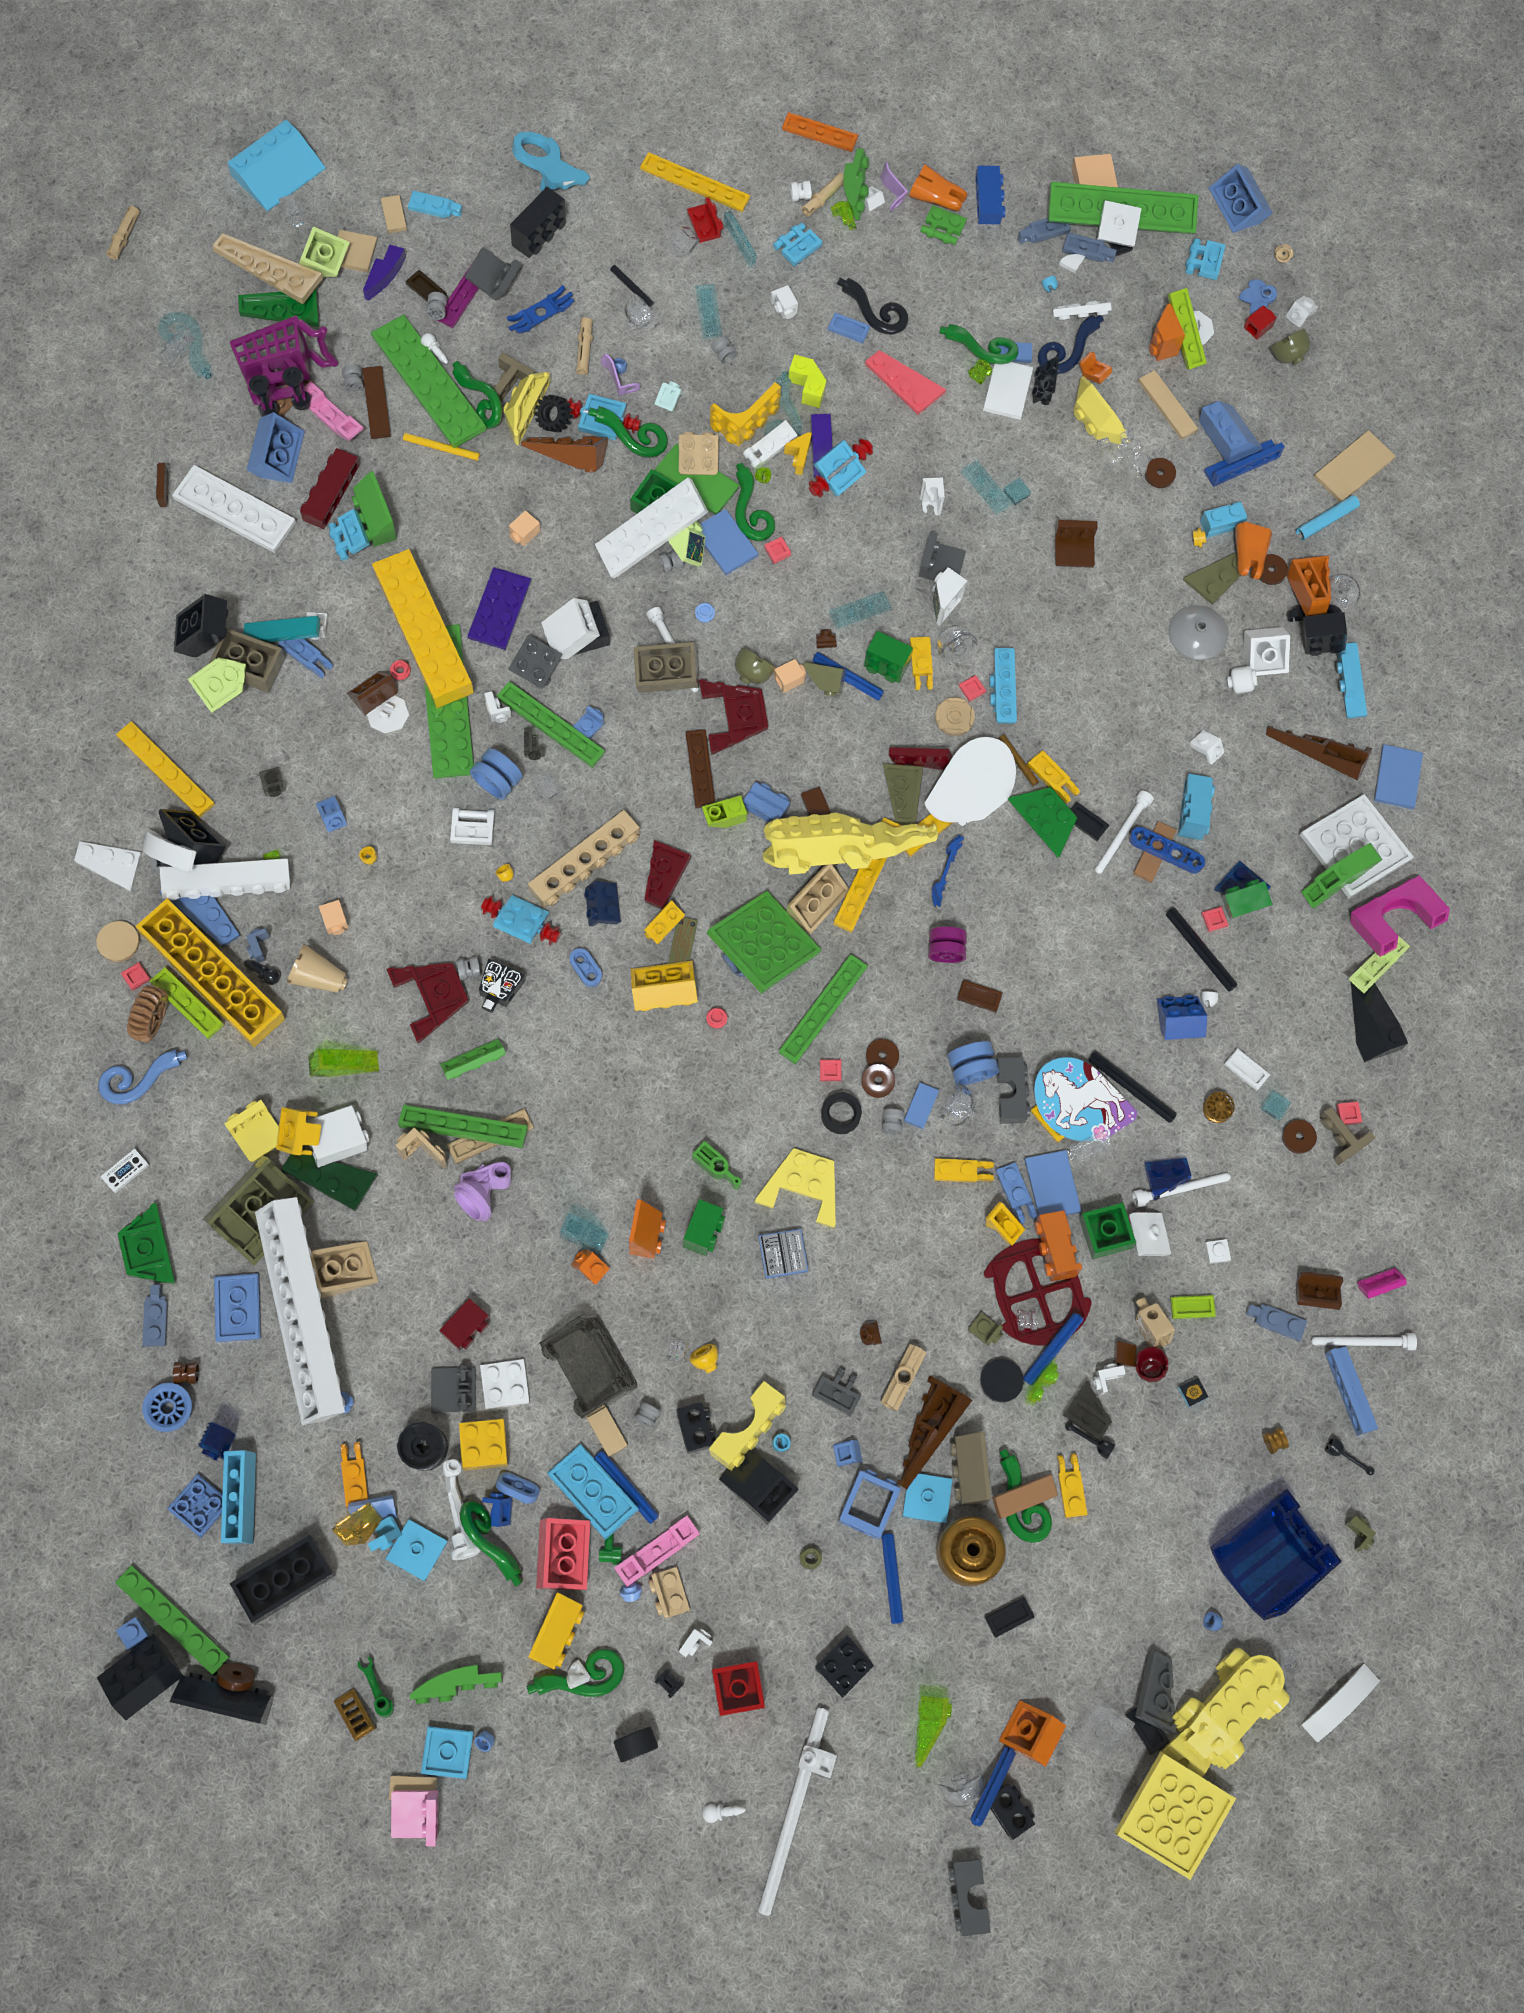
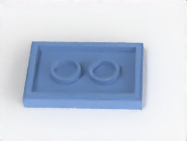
M726 509L700 523L703 527L702 532L706 536L704 547L725 576L758 557L759 553L740 531L738 525Z
M1384 744L1381 750L1374 801L1414 809L1423 753Z
M1066 1150L1024 1159L1038 1216L1063 1210L1066 1215L1081 1212Z
M259 1274L214 1277L216 1343L261 1339Z

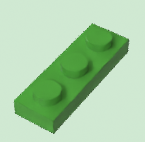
M495 1039L445 1061L440 1066L447 1080L457 1078L469 1070L478 1069L489 1061H496L505 1055L506 1052L499 1039Z

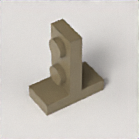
M503 352L499 356L498 361L499 368L503 369L504 372L500 377L499 383L493 386L501 402L518 379L522 380L528 375L535 373L531 368Z
M1332 1107L1320 1116L1322 1118V1125L1327 1130H1331L1335 1135L1336 1143L1340 1147L1344 1146L1345 1148L1343 1152L1334 1158L1338 1166L1376 1138L1370 1131L1357 1140Z

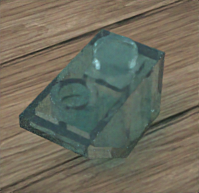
M568 1213L560 1230V1238L598 1254L601 1253L609 1235L589 1221Z

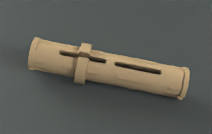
M839 172L818 193H814L811 199L801 207L803 214L810 217L816 209L825 205V201L844 185V174Z
M128 207L116 234H113L111 238L112 242L106 255L113 260L118 259L122 248L127 244L128 235L140 214L136 207Z
M584 317L580 321V333L577 338L579 347L576 373L587 375L590 345L593 341V320Z

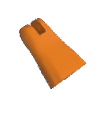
M925 164L911 188L909 197L933 203L952 211H959L962 207L961 202H965L968 194L963 188L948 181Z
M1249 522L1237 524L1235 527V540L1239 575L1246 576L1251 567V578L1260 579L1271 542V529Z

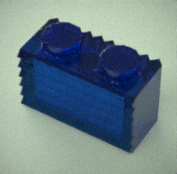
M209 1422V1426L206 1427L207 1430L204 1431L205 1434L202 1435L203 1438L200 1439L201 1443H198L202 1449L201 1454L214 1461H217L218 1458L224 1460V1451H229L236 1435L225 1427Z

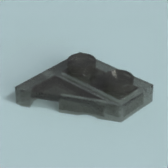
M1086 1380L1063 1416L1098 1441L1101 1440L1112 1423L1108 1414L1102 1408L1103 1405L1099 1398L1094 1394L1090 1382Z

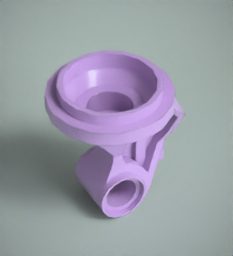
M498 1162L489 1166L481 1165L476 1171L461 1174L459 1182L454 1186V1196L463 1211L477 1221H487L492 1214L490 1191L492 1189H506L510 1186V1166L505 1162Z

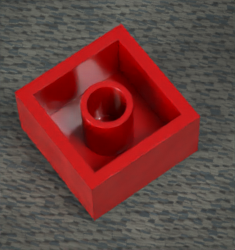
M757 1661L711 1670L719 1717L765 1708Z

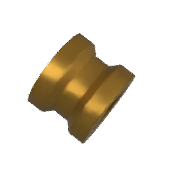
M1280 1427L1271 1434H1263V1440L1270 1454L1277 1453L1279 1449L1289 1448L1288 1439Z

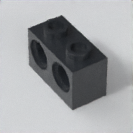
M700 1402L677 1408L676 1413L687 1454L709 1449L716 1440L713 1428L709 1429L707 1420H711L708 1407L703 1408V1404ZM697 1412L700 1415V1420L698 1422H691L687 1417L688 1414ZM702 1433L706 1437V1441L702 1444H697L693 1440L694 1435Z
M1005 1784L999 1789L990 1810L1009 1839L1014 1840L1035 1825L1033 1821L1035 1815L1028 1805L1024 1807L1019 1800L1022 1796L1014 1785L1011 1787L1010 1784ZM1004 1793L1010 1797V1804L1007 1807H1002L999 1802L1000 1796ZM1019 1813L1024 1821L1022 1826L1017 1828L1014 1826L1012 1819L1015 1814Z

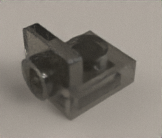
M524 727V757H528L530 760H539L541 757H545V747L537 746L536 735H532V727Z
M279 767L259 772L265 796L277 797L281 795V792L286 791Z

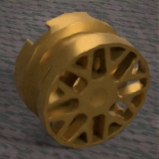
M1218 1091L1212 1093L1203 1104L1204 1116L1209 1121L1218 1124L1227 1121L1235 1110L1233 1099L1225 1092Z

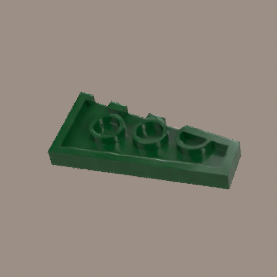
M290 1154L281 1168L282 1171L355 1212L378 1176L377 1173L336 1162L317 1167L314 1156L303 1154Z

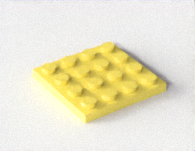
M1160 1751L1114 1833L1191 1880L1236 1798Z

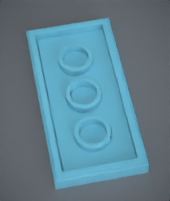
M581 1444L547 1473L605 1540L639 1510Z

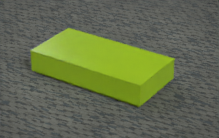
M1214 1295L1170 1297L1172 1319L1216 1317Z

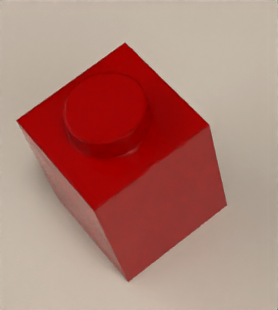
M1263 305L1247 318L1244 328L1258 340L1274 326L1277 317Z

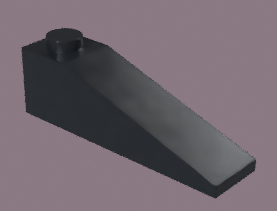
M1350 981L1356 1045L1363 1061L1367 1062L1402 1050L1408 1044V1041L1400 1023L1376 984L1374 983L1363 993Z

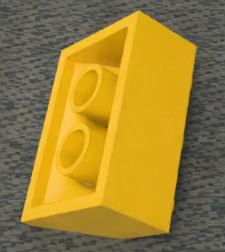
M693 961L631 969V986L635 1011H648L652 1008L660 1007L670 1008L675 1005H691L698 1002Z
M557 1593L528 1658L553 1670L557 1666L561 1668L566 1654L563 1653L565 1646L571 1645L576 1634L572 1630L576 1623L580 1625L585 1614L582 1611L583 1605Z

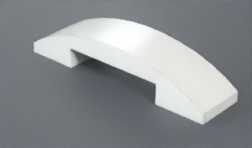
M147 829L142 848L145 854L170 866L189 872L192 871L196 851L186 846L172 843L162 838L161 834Z
M1365 1664L1350 1676L1349 1680L1302 1724L1303 1728L1316 1742H1319L1340 1724L1380 1682Z

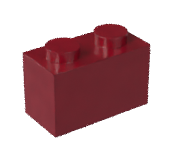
M469 1298L439 1332L459 1351L462 1348L466 1350L474 1342L472 1337L477 1332L482 1333L489 1326L487 1321L490 1318Z

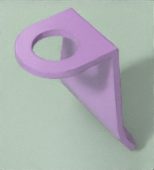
M886 162L880 178L884 186L898 197L890 207V211H893L905 200L908 191L892 174L888 167V162Z
M608 354L602 356L601 364L610 371L619 396L636 392L640 389V384L638 383L621 386L612 358ZM630 387H635V388L632 389V390L626 391V389H628V388H630Z

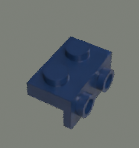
M594 881L585 888L584 897L587 904L586 917L589 926H595L598 923H620L617 883Z

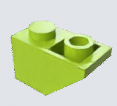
M741 795L702 806L708 827L727 828L747 821V811Z

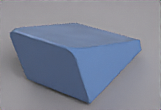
M850 1440L833 1445L837 1467L863 1462L858 1440Z

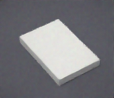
M1013 362L994 364L983 411L1021 420L1033 367Z

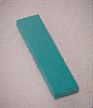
M318 616L244 623L243 634L263 642L319 637L321 619Z

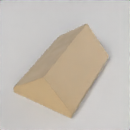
M832 864L824 865L787 905L786 912L799 926L811 934L847 895L849 888Z

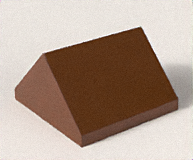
M378 671L346 694L360 711L366 715L398 692L392 676Z

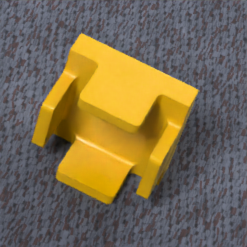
M281 1107L276 1150L293 1155H312L313 1151L304 1149L302 1146L319 1145L321 1125L306 1123V1116L317 1117L318 1112Z

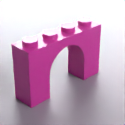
M1420 875L1414 879H1408L1401 886L1390 889L1386 894L1373 898L1369 903L1358 906L1351 912L1350 923L1379 957L1396 949L1399 936L1383 918V915L1388 911L1398 908L1411 910L1430 929L1448 921L1450 908Z

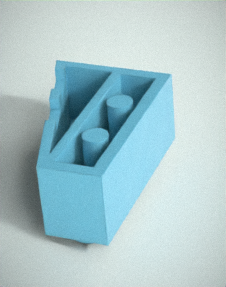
M1188 774L1184 784L1178 836L1202 840L1205 834L1208 835L1212 812L1211 798L1215 790V786L1212 785L1213 778Z

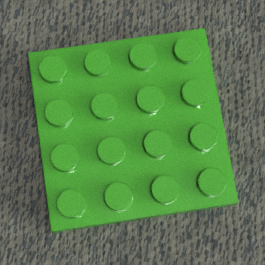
M765 891L707 931V935L761 994L821 952L820 947L768 891Z

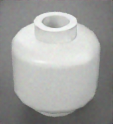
M1250 666L1234 668L1231 671V676L1227 677L1229 688H1233L1236 694L1252 692L1255 686L1258 685L1256 671L1252 670Z

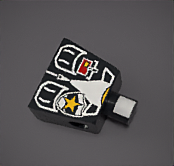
M488 959L479 987L480 996L486 998L482 1009L493 1013L497 1003L507 1007L525 983V974Z

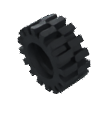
M543 396V400L538 401L540 406L536 405L535 409H538V412H534V415L538 416L535 419L539 423L538 426L551 432L565 430L567 428L565 424L569 425L571 423L568 421V418L572 419V415H569V412H572V408H569L570 403L566 402L565 398L559 396ZM556 406L557 417L554 421H551L549 413L551 408Z

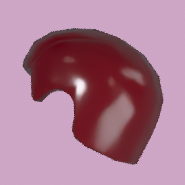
M1146 1347L1137 1354L1135 1368L1138 1376L1149 1383L1159 1382L1166 1376L1168 1372V1358L1163 1350L1157 1347Z

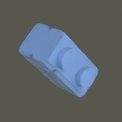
M757 782L754 783L743 800L746 810L768 823L775 819L784 818L790 809L791 803L785 795L781 793L777 795L771 791L768 785L764 783L758 784Z

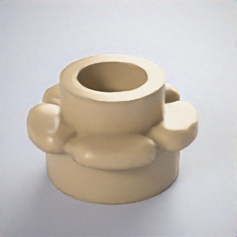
M1288 244L1276 247L1275 259L1279 262H1288L1293 257V250Z

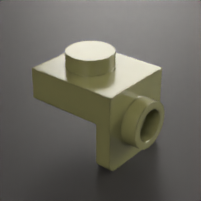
M1360 1516L1350 1517L1345 1525L1362 1538L1355 1547V1550L1357 1552L1367 1551L1374 1543L1372 1538L1376 1532L1368 1527L1369 1523Z

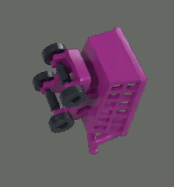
M297 315L230 341L251 399L255 405H259L258 410L262 417L273 412L278 414L279 408L276 400L291 397L292 405L297 410H305L310 407L311 397L305 391L303 381L310 379L309 357L322 368L336 367L338 365V360L328 350L325 341L328 330L325 326L320 327L319 330H313L305 321L298 319ZM294 325V334L288 335L287 327ZM283 329L284 337L278 339L277 331ZM303 331L310 337H317L321 354L326 360L308 348ZM273 333L274 341L268 342L267 335ZM263 337L264 344L258 346L256 339ZM295 339L296 347L290 349L289 341ZM253 341L254 347L248 349L246 343ZM285 343L286 350L281 351L279 344ZM243 345L244 351L237 352L236 347ZM275 346L277 353L271 354L270 348ZM266 349L267 355L261 357L260 351ZM256 353L257 358L251 359L250 354ZM246 356L248 361L242 362L240 358ZM283 385H287V386H288V387H284V388H280V389L277 388L278 386H283Z

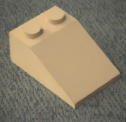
M367 1241L311 1251L310 1258L312 1267L316 1272L315 1280L321 1294V1299L378 1282Z

